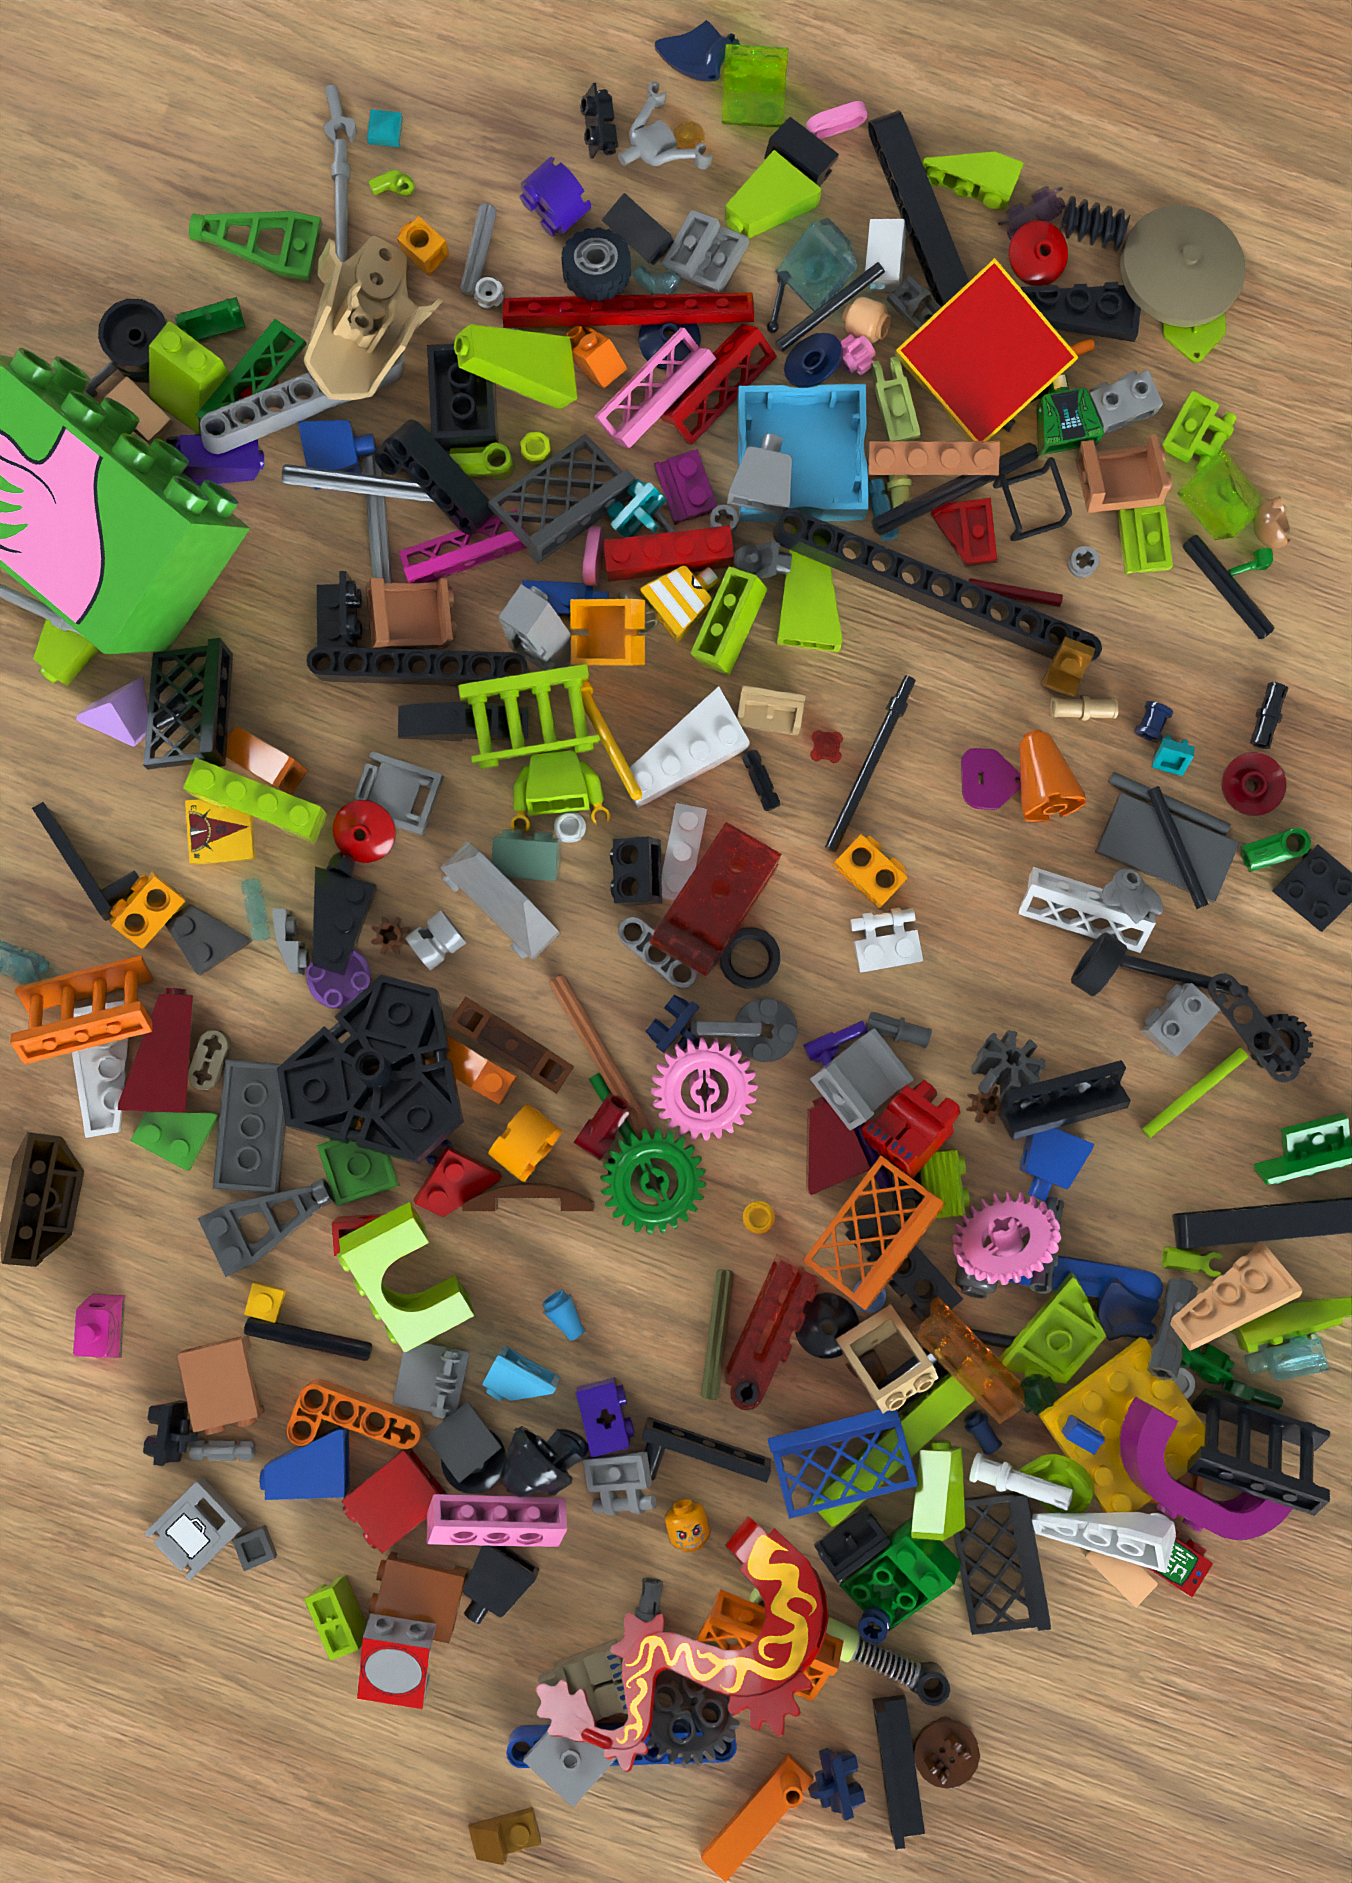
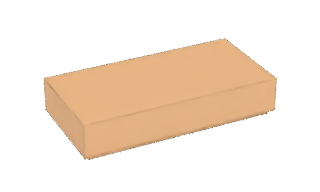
M128 376L106 396L124 405L139 418L140 422L135 429L150 444L173 424V421Z

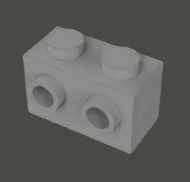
M1149 370L1137 374V371H1131L1120 377L1116 383L1108 385L1107 382H1103L1094 386L1089 393L1104 435L1155 416L1163 405Z
M1192 983L1182 984L1181 986L1176 984L1166 994L1165 999L1168 1001L1161 1009L1154 1008L1143 1020L1146 1025L1141 1029V1032L1168 1057H1178L1220 1010L1216 1004Z

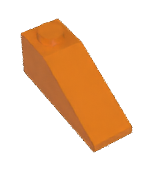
M447 1035L450 1047L447 1057L453 1063L455 1078L499 1105L503 1104L519 1076ZM434 1057L425 1059L430 1063H435Z

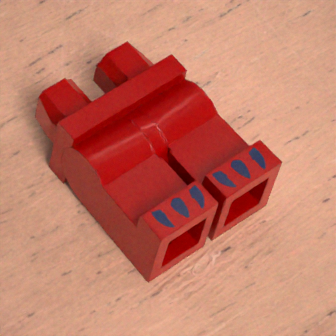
M925 1080L921 1081L913 1089L906 1085L900 1091V1095L890 1102L887 1109L874 1122L869 1120L861 1128L865 1143L887 1160L889 1158L892 1164L912 1179L942 1146L946 1138L949 1139L954 1133L952 1124L961 1113L959 1105L947 1097L938 1107L934 1106L931 1102L937 1096V1091Z

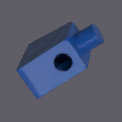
M348 420L298 422L306 467L361 474L360 456L377 451L373 433L356 437L355 431Z
M1057 1128L1026 1136L1020 1171L1034 1176L1027 1195H1033L1035 1198L1046 1202L1052 1184L1068 1189L1095 1144Z

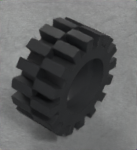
M1274 1014L1265 1017L1275 1031L1280 1030L1288 1034L1291 1039L1290 1051L1296 1057L1299 1067H1302L1306 1063L1303 1060L1310 1058L1312 1054L1308 1052V1048H1313V1042L1308 1040V1037H1312L1311 1031L1304 1029L1307 1027L1305 1022H1299L1298 1017L1288 1016V1014ZM1267 1032L1257 1033L1253 1039L1255 1047L1259 1050L1270 1049L1269 1038L1271 1035ZM1274 1053L1263 1057L1267 1063L1272 1058L1278 1064L1275 1072L1290 1071V1067L1293 1066L1289 1060L1283 1062ZM1251 1054L1250 1056L1252 1060H1257V1065L1261 1068H1264L1262 1064L1259 1062V1060L1256 1058V1056L1254 1054Z

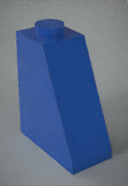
M337 1426L317 1436L309 1444L297 1446L271 1459L260 1472V1489L265 1490V1500L345 1497L350 1491L349 1429Z

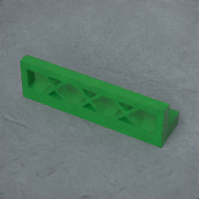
M274 319L217 390L195 414L198 420L201 422V419L207 413L238 401V395L250 385H252V395L271 388L307 345L306 341L277 319ZM290 341L294 342L287 352H282ZM272 364L273 370L269 375L260 376L262 371H266ZM212 431V432H210L211 434H213L214 432H217L218 434H222V432H220V431Z

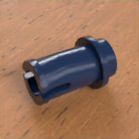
M976 1410L965 1417V1429L967 1432H972L983 1453L989 1455L997 1451L1002 1446V1442L989 1425L988 1415L982 1413L981 1410Z

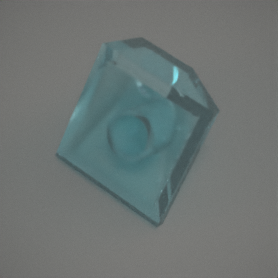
M825 218L810 224L775 272L814 312L841 290L858 266L850 240L829 218Z

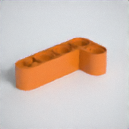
M317 1379L301 1390L288 1422L286 1433L291 1443L304 1446L318 1436L326 1420L397 1448L410 1449L421 1439L425 1426L421 1417L414 1413L329 1381ZM311 1389H317L323 1394L322 1404H315L310 1400L309 1391ZM340 1401H349L354 1407V1414L350 1416L343 1414L339 1407ZM378 1412L382 1414L385 1419V1425L382 1427L374 1426L370 1421V1413ZM394 1419H396L397 1422L394 1424L395 1428L392 1432L388 1431V1429L394 1422ZM303 1420L310 1424L312 1429L310 1435H303L299 1432L297 1427L298 1421ZM406 1425L412 1426V1435L409 1438L404 1436V1427Z

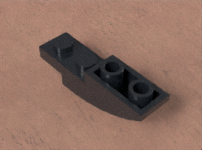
M443 702L398 706V739L441 741L478 739L472 705H468V702ZM485 703L491 740L511 741L505 706H498V703ZM518 707L524 741H527L528 707Z

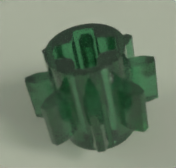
M1032 1374L1024 1378L1020 1383L1022 1390L1016 1392L1025 1412L1033 1411L1037 1416L1047 1407H1052L1055 1402L1054 1399L1060 1397L1051 1377L1049 1376L1044 1379L1041 1374Z

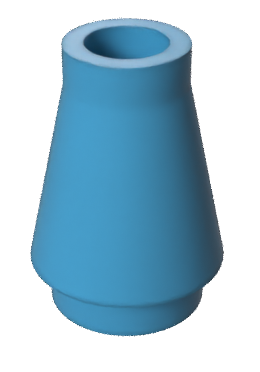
M559 1290L543 1301L542 1306L545 1309L543 1313L566 1335L569 1341L576 1339L584 1333L585 1328L581 1323L571 1294L567 1295L564 1290Z

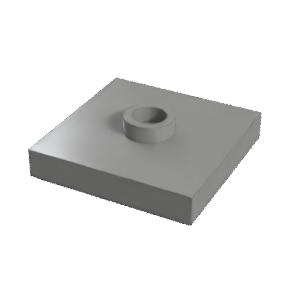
M547 1730L524 1756L523 1762L569 1805L574 1807L617 1757L608 1760L603 1755L604 1749L588 1742L582 1743L564 1737H552L548 1734Z

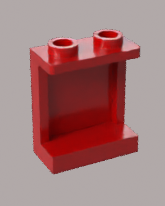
M410 1448L401 1449L394 1458L357 1488L351 1490L341 1502L345 1505L343 1506V1511L353 1523L357 1521L365 1531L363 1536L366 1542L373 1549L378 1548L383 1554L427 1518V1511L434 1494H448L414 1450Z

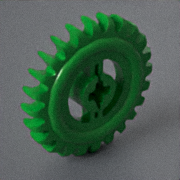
M658 1127L655 1128L653 1137H650L648 1131L643 1128L641 1139L639 1140L633 1133H629L631 1144L627 1145L623 1141L618 1140L622 1151L618 1153L610 1150L609 1154L615 1160L614 1163H603V1166L611 1172L610 1174L600 1176L603 1182L610 1184L602 1188L601 1193L612 1195L609 1200L605 1201V1206H617L612 1216L618 1218L625 1215L622 1221L624 1227L634 1221L635 1232H639L646 1225L648 1235L653 1233L655 1226H658L660 1232L664 1234L666 1232V1224L668 1223L674 1229H677V1219L681 1218L688 1222L689 1218L686 1211L696 1212L698 1208L693 1204V1201L703 1200L704 1198L702 1194L697 1192V1189L704 1188L707 1185L706 1182L698 1180V1177L706 1173L704 1168H696L701 1162L702 1157L699 1155L690 1157L695 1150V1146L690 1144L683 1148L685 1143L684 1136H680L673 1142L674 1133L672 1130H668L665 1137L662 1138L661 1130ZM651 1158L663 1159L669 1162L675 1169L677 1176L676 1189L670 1198L666 1194L669 1188V1177L661 1167L651 1163ZM645 1163H647L646 1166L649 1171L657 1177L656 1187L661 1193L663 1200H661L656 1189L648 1183L650 1181L649 1173L644 1165ZM640 1165L641 1167L637 1173L639 1187L646 1195L655 1197L658 1204H645L639 1201L632 1193L630 1182L636 1166Z

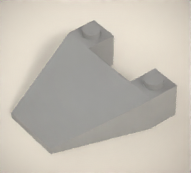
M468 841L440 867L446 874L442 880L455 892L459 888L463 890L514 941L510 947L523 960L527 956L535 960L561 934L533 903Z

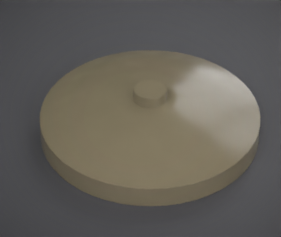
M1172 205L1151 211L1135 224L1121 250L1120 272L1128 294L1145 313L1169 325L1193 327L1209 323L1229 309L1238 297L1244 283L1245 259L1237 238L1220 219L1199 208Z

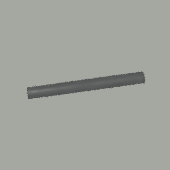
M1116 772L1111 774L1108 781L1109 784L1151 802L1147 791L1152 788ZM1163 794L1170 811L1223 835L1228 833L1231 826L1230 823Z

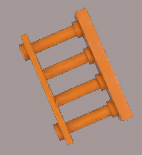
M142 955L15 987V993L29 1013L28 1029L11 1033L10 1044L23 1064L152 1032V1021L141 1001H138V985L153 981V976ZM124 989V1005L106 1009V993ZM93 997L92 1013L74 1017L75 1001ZM61 1005L60 1021L42 1025L43 1009Z

